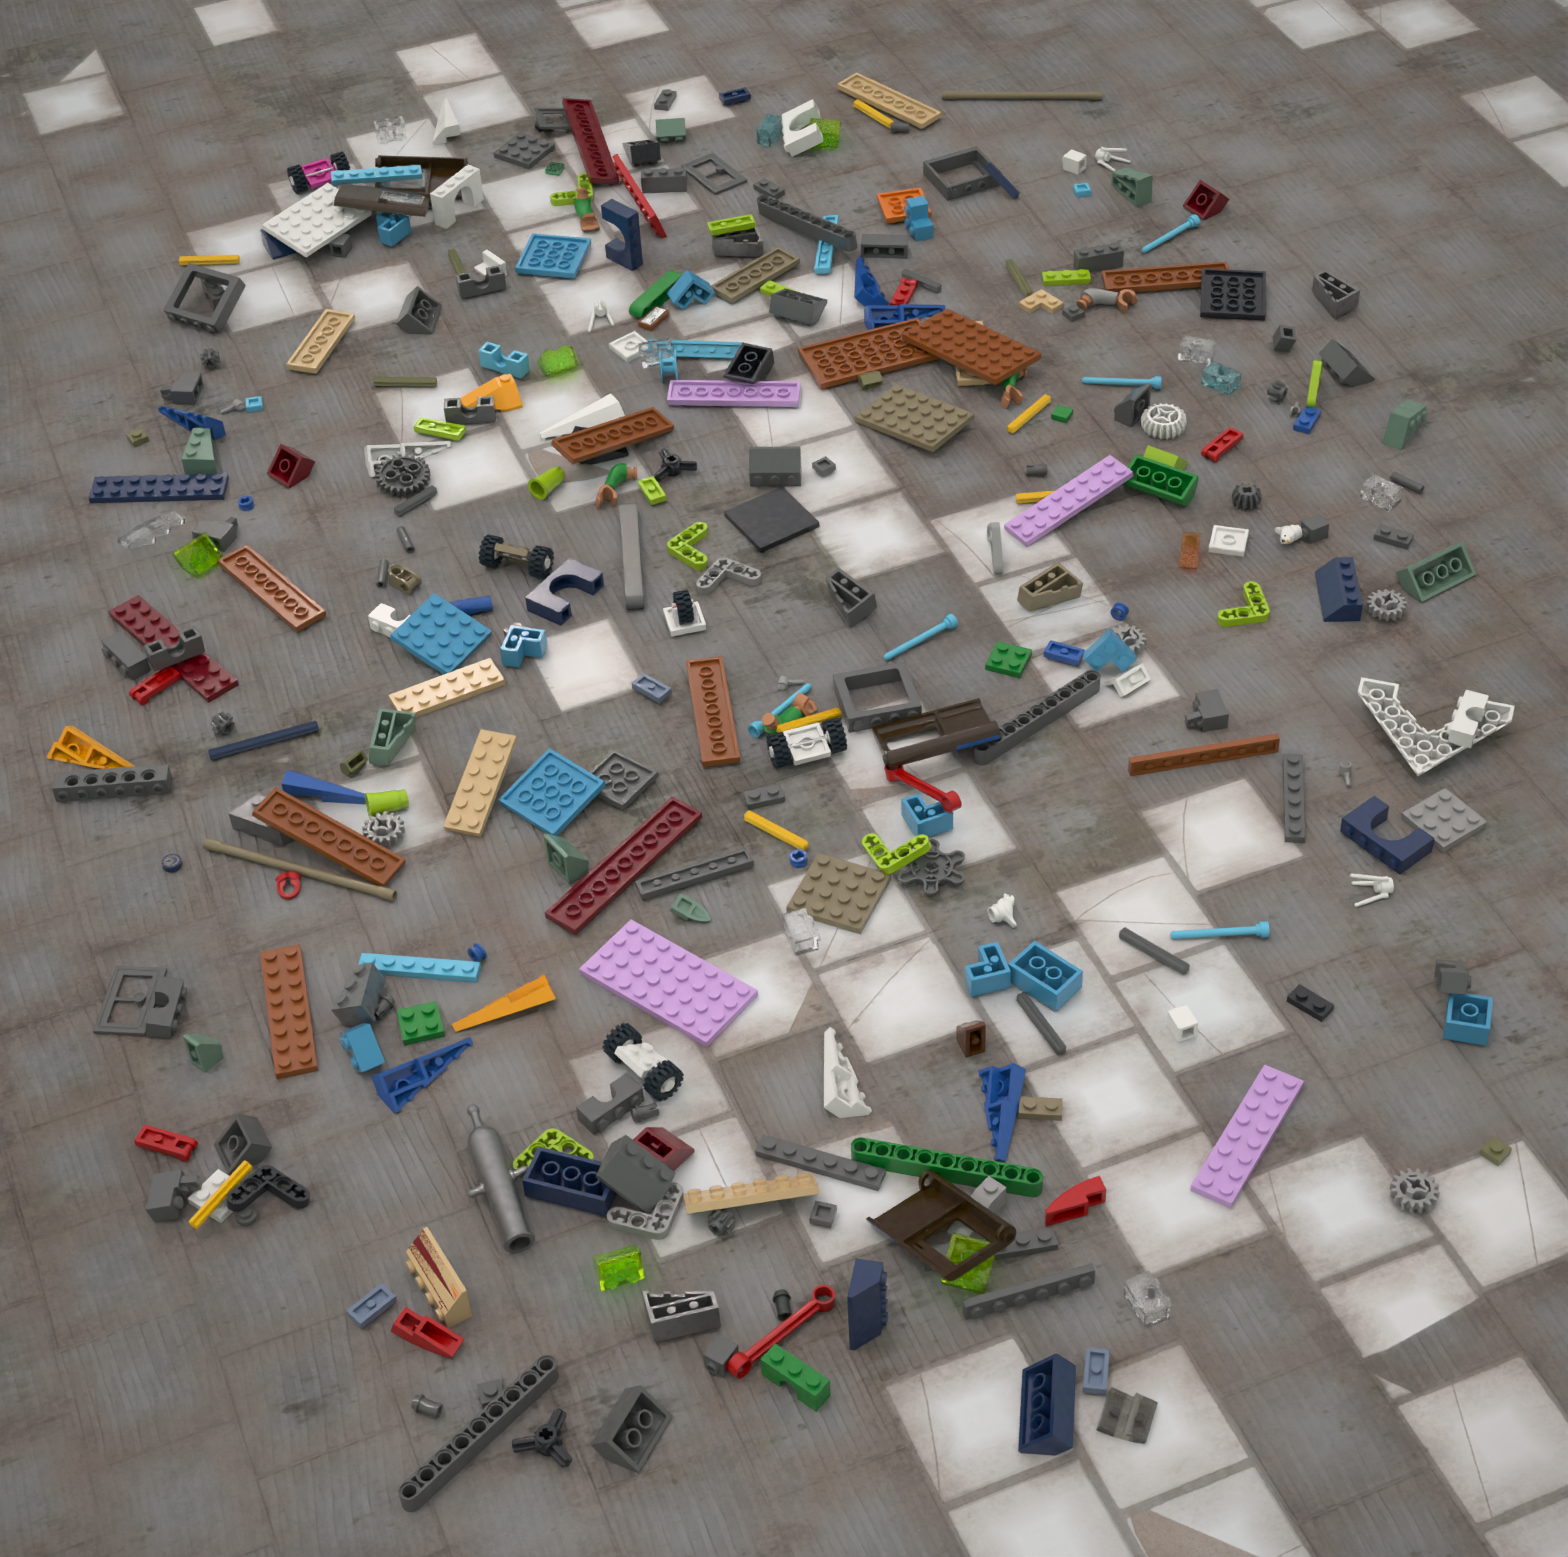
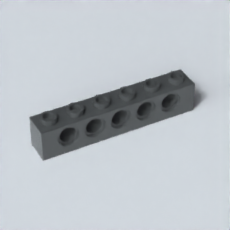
M169 764L58 772L54 774L52 790L56 802L168 794L171 791L172 775Z

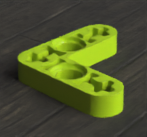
M587 173L579 174L577 176L578 188H587L586 193H588V197H591L592 202L594 199L592 183L589 182ZM574 190L552 193L550 195V203L553 206L575 204L578 192Z
M1313 361L1306 408H1315L1318 387L1322 377V361Z
M696 522L667 542L668 553L695 570L706 569L708 566L707 556L691 546L707 536V524Z
M1249 581L1244 584L1243 595L1248 606L1223 609L1218 612L1217 623L1220 626L1230 627L1261 623L1269 619L1270 609L1258 583ZM1257 600L1260 601V603H1254L1252 601ZM1244 614L1247 617H1240L1239 615Z
M874 833L867 834L862 839L865 851L879 870L886 875L894 873L931 849L928 836L923 834L912 838L891 852L878 835ZM878 852H884L880 856H875ZM909 852L907 856L900 857L903 853Z
M551 1128L540 1135L513 1161V1169L515 1170L520 1166L526 1165L529 1167L534 1157L532 1153L538 1147L563 1152V1149L566 1147H572L574 1150L568 1154L576 1156L579 1154L580 1157L594 1160V1156L590 1150L560 1130Z

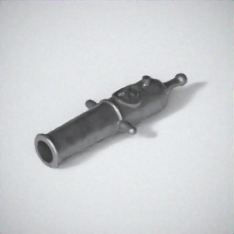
M472 1104L467 1108V1113L471 1116L474 1124V1130L471 1131L468 1137V1149L481 1183L480 1186L469 1190L468 1196L474 1198L481 1194L487 1195L504 1238V1250L510 1253L525 1251L534 1244L535 1235L529 1230L515 1181H517V1178L525 1175L528 1167L522 1166L515 1170L510 1168L501 1135L493 1127L483 1124L479 1115V1107Z

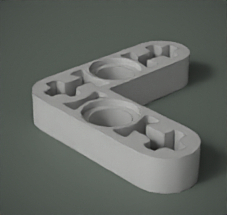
M993 522L987 525V539L991 541L993 573L1002 574L1003 559L1000 523Z
M719 558L697 580L696 587L699 594H709L726 576L747 585L756 586L761 583V572L758 569L729 558Z
M672 1182L668 1191L658 1201L652 1215L622 1207L611 1208L607 1212L609 1227L655 1240L664 1239L669 1234L683 1201V1188L680 1184ZM673 1193H674V1195H673V1197H672V1201H671V1200H670V1194H673ZM663 1208L672 1209L669 1214H662L660 1212ZM635 1220H641L644 1222L643 1225L639 1227H635L632 1225V1223ZM660 1221H662V1228H659L658 1231L655 1230L658 1229Z

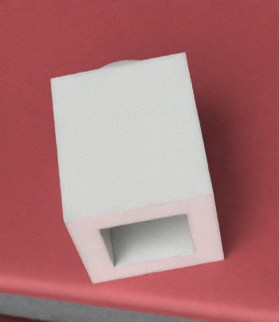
M1071 149L1062 158L1063 169L1078 175L1086 168L1087 155Z
M1187 1005L1168 1011L1167 1026L1177 1042L1197 1036L1198 1022Z

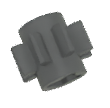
M213 348L204 349V354H200L201 364L207 368L216 367V364L220 363L219 352H215Z
M1276 380L1275 384L1270 383L1268 386L1267 395H1270L1269 399L1279 402V399H1285L1288 389L1283 382Z
M223 711L215 714L211 722L212 730L217 734L221 733L223 736L230 733L234 728L235 723L232 721L234 717L229 713L225 714Z
M725 1208L718 1209L717 1211L713 1210L707 1217L710 1220L708 1222L709 1230L717 1236H724L726 1233L729 1235L735 1228L733 1225L735 1222L734 1215Z

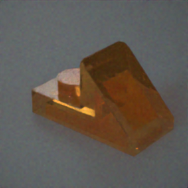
M1183 532L1179 568L1197 570L1201 533Z

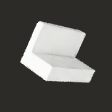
M488 250L483 251V263L475 266V271L485 277L486 268L501 265L505 276H507L506 262Z
M1140 663L1105 682V685L1113 684L1119 696L1122 697L1151 678L1143 663Z

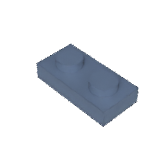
M645 673L632 682L634 690L659 704L672 694L670 687Z
M381 1283L346 1310L348 1317L362 1329L397 1302V1299Z
M1086 1347L1082 1393L1106 1395L1110 1350Z

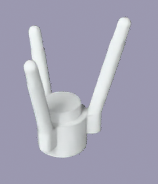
M1101 147L1095 154V159L1098 160L1097 163L1102 164L1113 172L1116 170L1106 164V161L1108 162L1110 159L1130 163V160L1112 156L1109 151H1127L1126 148Z
M599 299L594 303V310L592 311L588 327L589 333L591 332L596 315L599 317L606 315L611 326H614L609 310L606 309L605 302Z
M1350 874L1352 878L1375 880L1353 881L1351 884L1374 886V891L1379 893V895L1355 903V907L1381 898H1388V894L1393 893L1394 884L1391 877Z

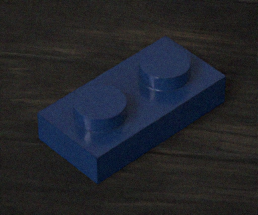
M744 87L719 93V99L723 105H731L732 103L751 99V94Z

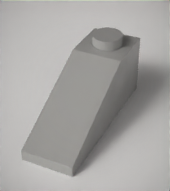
M988 1176L975 1189L971 1197L996 1214L1006 1204V1187ZM960 1221L953 1222L947 1231V1234L958 1242L971 1240L977 1234Z

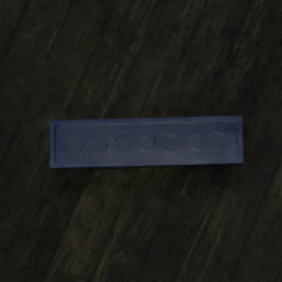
M228 473L99 476L94 478L89 502L123 503L224 500L229 477Z

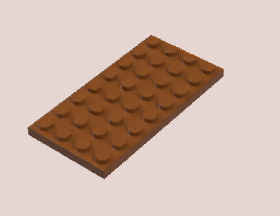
M950 309L944 310L902 334V340L994 385L1041 359V353L1033 348L1027 347Z
M919 318L798 348V354L820 389L858 380L857 375L875 370L882 374L941 359L902 340L903 333L921 323Z

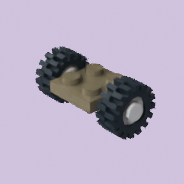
M490 534L484 536V540L481 541L482 545H480L479 548L481 549L478 553L480 554L478 558L481 565L496 568L504 558L505 560L529 565L528 571L532 577L545 579L550 575V571H552L551 566L554 564L552 562L554 552L551 548L536 545L533 551L530 552L527 547H513L512 544L504 542L502 537Z

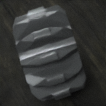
M1242 483L1241 486L1236 485L1232 492L1233 505L1237 506V509L1252 510V508H1257L1262 498L1260 488H1256V485H1250L1249 483Z

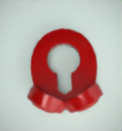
M291 871L281 873L276 877V888L281 898L290 900L297 897L301 889L300 874ZM287 878L290 879L291 884L295 887L294 891L290 894H286L283 891Z

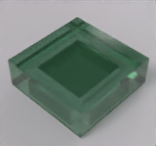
M550 162L545 169V173L560 176L565 166L563 163Z

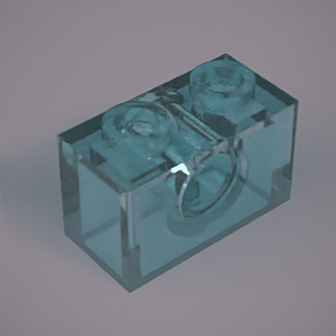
M767 114L756 129L757 144L772 146L782 132L781 116L775 114Z
M1215 361L1202 370V385L1228 396L1240 387L1241 372Z

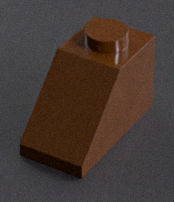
M975 1020L956 1026V1039L965 1058L985 1052V1022Z

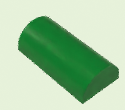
M1136 454L1127 467L1133 471V477L1122 484L1164 500L1187 506L1195 495L1198 475Z

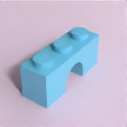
M486 342L478 350L482 367L504 374H511L520 379L530 371L528 354L514 350L508 357H505L501 351V346Z

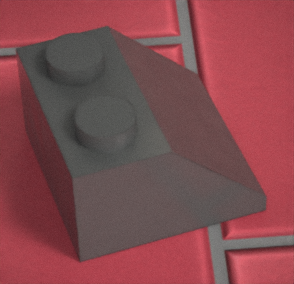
M1150 383L1135 389L1115 406L1114 421L1132 427L1141 419L1144 410L1150 406Z
M238 1113L214 1143L230 1175L243 1161L249 1162L252 1166L261 1163L272 1148L258 1118Z

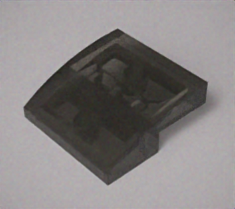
M1111 1387L1108 1391L1096 1430L1115 1438L1145 1444L1158 1402L1137 1392L1134 1396H1131Z

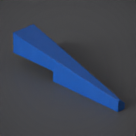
M860 256L856 260L854 298L864 307L868 305H888L889 301L884 298L885 294L883 292L880 293V285L874 275L868 271L870 268L867 265L864 266L865 260Z
M868 305L864 307V322L867 330L934 315L944 311L945 305Z
M163 406L158 407L160 413L189 431L193 428H210L211 437L215 441L226 435L223 421L205 415Z
M286 770L282 788L289 795L319 796L322 798V802L366 805L365 793L298 771Z
M471 1037L371 1076L378 1096L393 1113L399 1112L422 1088H425L454 1059H457L467 1047L473 1044Z
M1015 1063L1002 1068L990 1066L979 1070V1076L983 1080L981 1090L986 1096L984 1106L988 1128L992 1131L993 1135L991 1145L995 1147L996 1156L994 1160L997 1162H1006L1026 1073L1025 1068Z

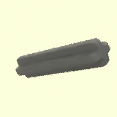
M908 269L902 271V277L907 278V280L916 279L920 286L936 293L942 289L940 283Z
M431 485L394 507V513L397 516L403 515L438 493L437 488Z

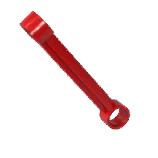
M903 765L891 769L888 766H884L888 781L900 780L941 802L943 808L948 813L961 808V799L955 791L951 790L945 793L904 771Z
M827 1285L817 1286L813 1290L812 1299L745 1353L738 1352L733 1355L727 1363V1370L737 1379L745 1377L751 1370L753 1363L766 1354L774 1344L781 1342L818 1311H830L835 1305L834 1290ZM820 1295H827L831 1299L827 1302H820L816 1298Z

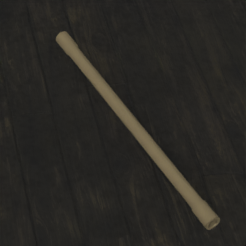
M942 91V100H1102V91Z
M205 838L203 841V848L229 854L289 872L292 871L300 875L372 894L389 901H395L397 898V890L372 885L250 851L215 839Z

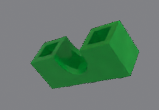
M774 1344L760 1359L761 1373L764 1377L779 1387L785 1381L796 1390L798 1400L817 1412L831 1396L829 1379L777 1344Z

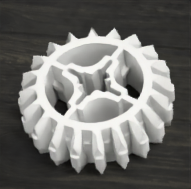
M1153 404V407L1148 406L1141 416V426L1144 433H1148V436H1153L1154 439H1174L1175 436L1178 437L1184 432L1187 424L1184 410L1180 409L1179 406L1174 407V404Z

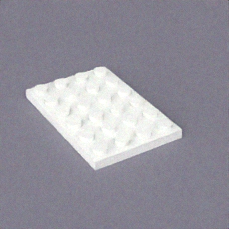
M327 183L262 224V228L298 253L308 257L371 216V210L334 206V199L339 189Z

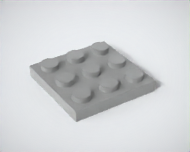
M1446 788L1404 811L1401 815V819L1414 830L1420 827L1435 838L1433 845L1442 853L1484 829L1487 825L1485 819Z

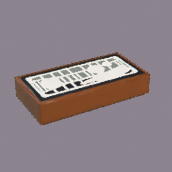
M659 306L653 307L638 321V326L652 331L669 315V310Z

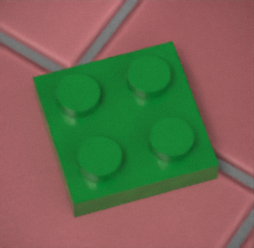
M997 641L985 664V670L1020 678L1032 656V649Z
M437 1001L396 1010L404 1046L445 1036Z

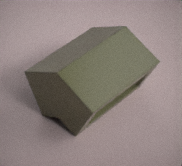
M877 370L857 375L862 390L882 385L883 379Z
M357 750L339 764L340 770L343 774L350 777L366 764L368 758L362 750Z

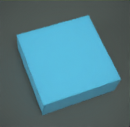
M1088 183L1073 185L1076 197L1091 196V189Z
M262 396L245 398L247 413L263 411Z

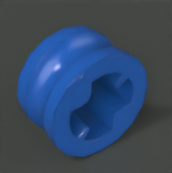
M243 496L238 500L239 508L242 511L252 510L255 506L251 496Z
M1117 602L1110 613L1114 619L1122 621L1128 615L1129 609L1124 603Z
M796 849L789 854L790 864L793 867L802 868L806 866L807 853L804 850Z
M475 943L473 948L470 947L467 950L474 962H481V959L487 958L486 951L478 943Z

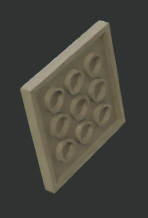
M818 853L786 907L787 913L861 935L891 881V874L886 875L876 869Z

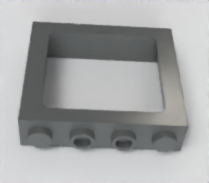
M977 146L923 161V175L947 201L1000 186L985 170V166L991 161ZM973 164L983 174V176L953 185H948L939 175V173Z
M188 263L163 311L172 321L178 320L185 325L191 324L198 329L205 328L212 333L214 331L221 333L246 285L239 277ZM195 277L227 286L211 317L178 309Z
M905 661L833 674L834 691L849 733L872 729V727L922 714V705ZM902 681L909 699L908 703L861 712L855 711L848 690Z

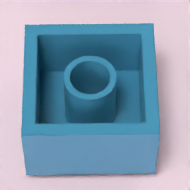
M1449 993L1443 1039L1486 1046L1490 1032L1493 997L1469 993Z

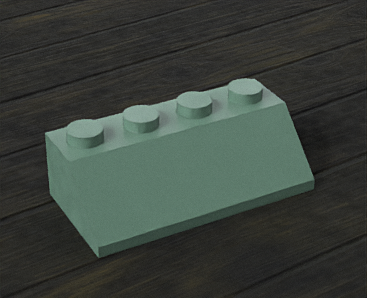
M1463 542L1449 545L1397 571L1396 574L1402 588L1416 600L1422 602L1476 575V572Z

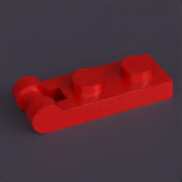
M902 277L890 301V305L909 304L918 286V280H907V278Z
M1229 427L1202 449L1201 456L1209 457L1211 461L1218 462L1222 455L1243 439L1244 433Z
M168 666L133 687L129 691V696L137 699L139 704L145 705L151 697L180 680L181 675L173 667Z
M144 1124L134 1139L135 1145L138 1147L176 1157L182 1162H188L191 1157L190 1153L198 1146V1142L194 1138Z

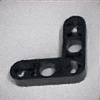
M265 1165L258 1168L227 1194L226 1203L229 1210L234 1212L242 1211L264 1192L269 1191L292 1207L301 1209L308 1206L310 1192L307 1188L279 1170ZM284 1184L288 1188L283 1190L279 1189L278 1186ZM248 1186L257 1187L255 1191H249L246 1188Z

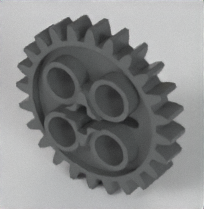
M407 453L404 457L399 454L398 457L392 455V459L386 458V462L381 461V465L377 466L378 470H375V479L380 490H385V494L391 492V496L397 494L398 497L401 494L407 497L408 493L413 496V492L419 493V489L424 490V485H428L431 476L429 466L425 463V460L421 461L420 457L415 459V455L408 457Z

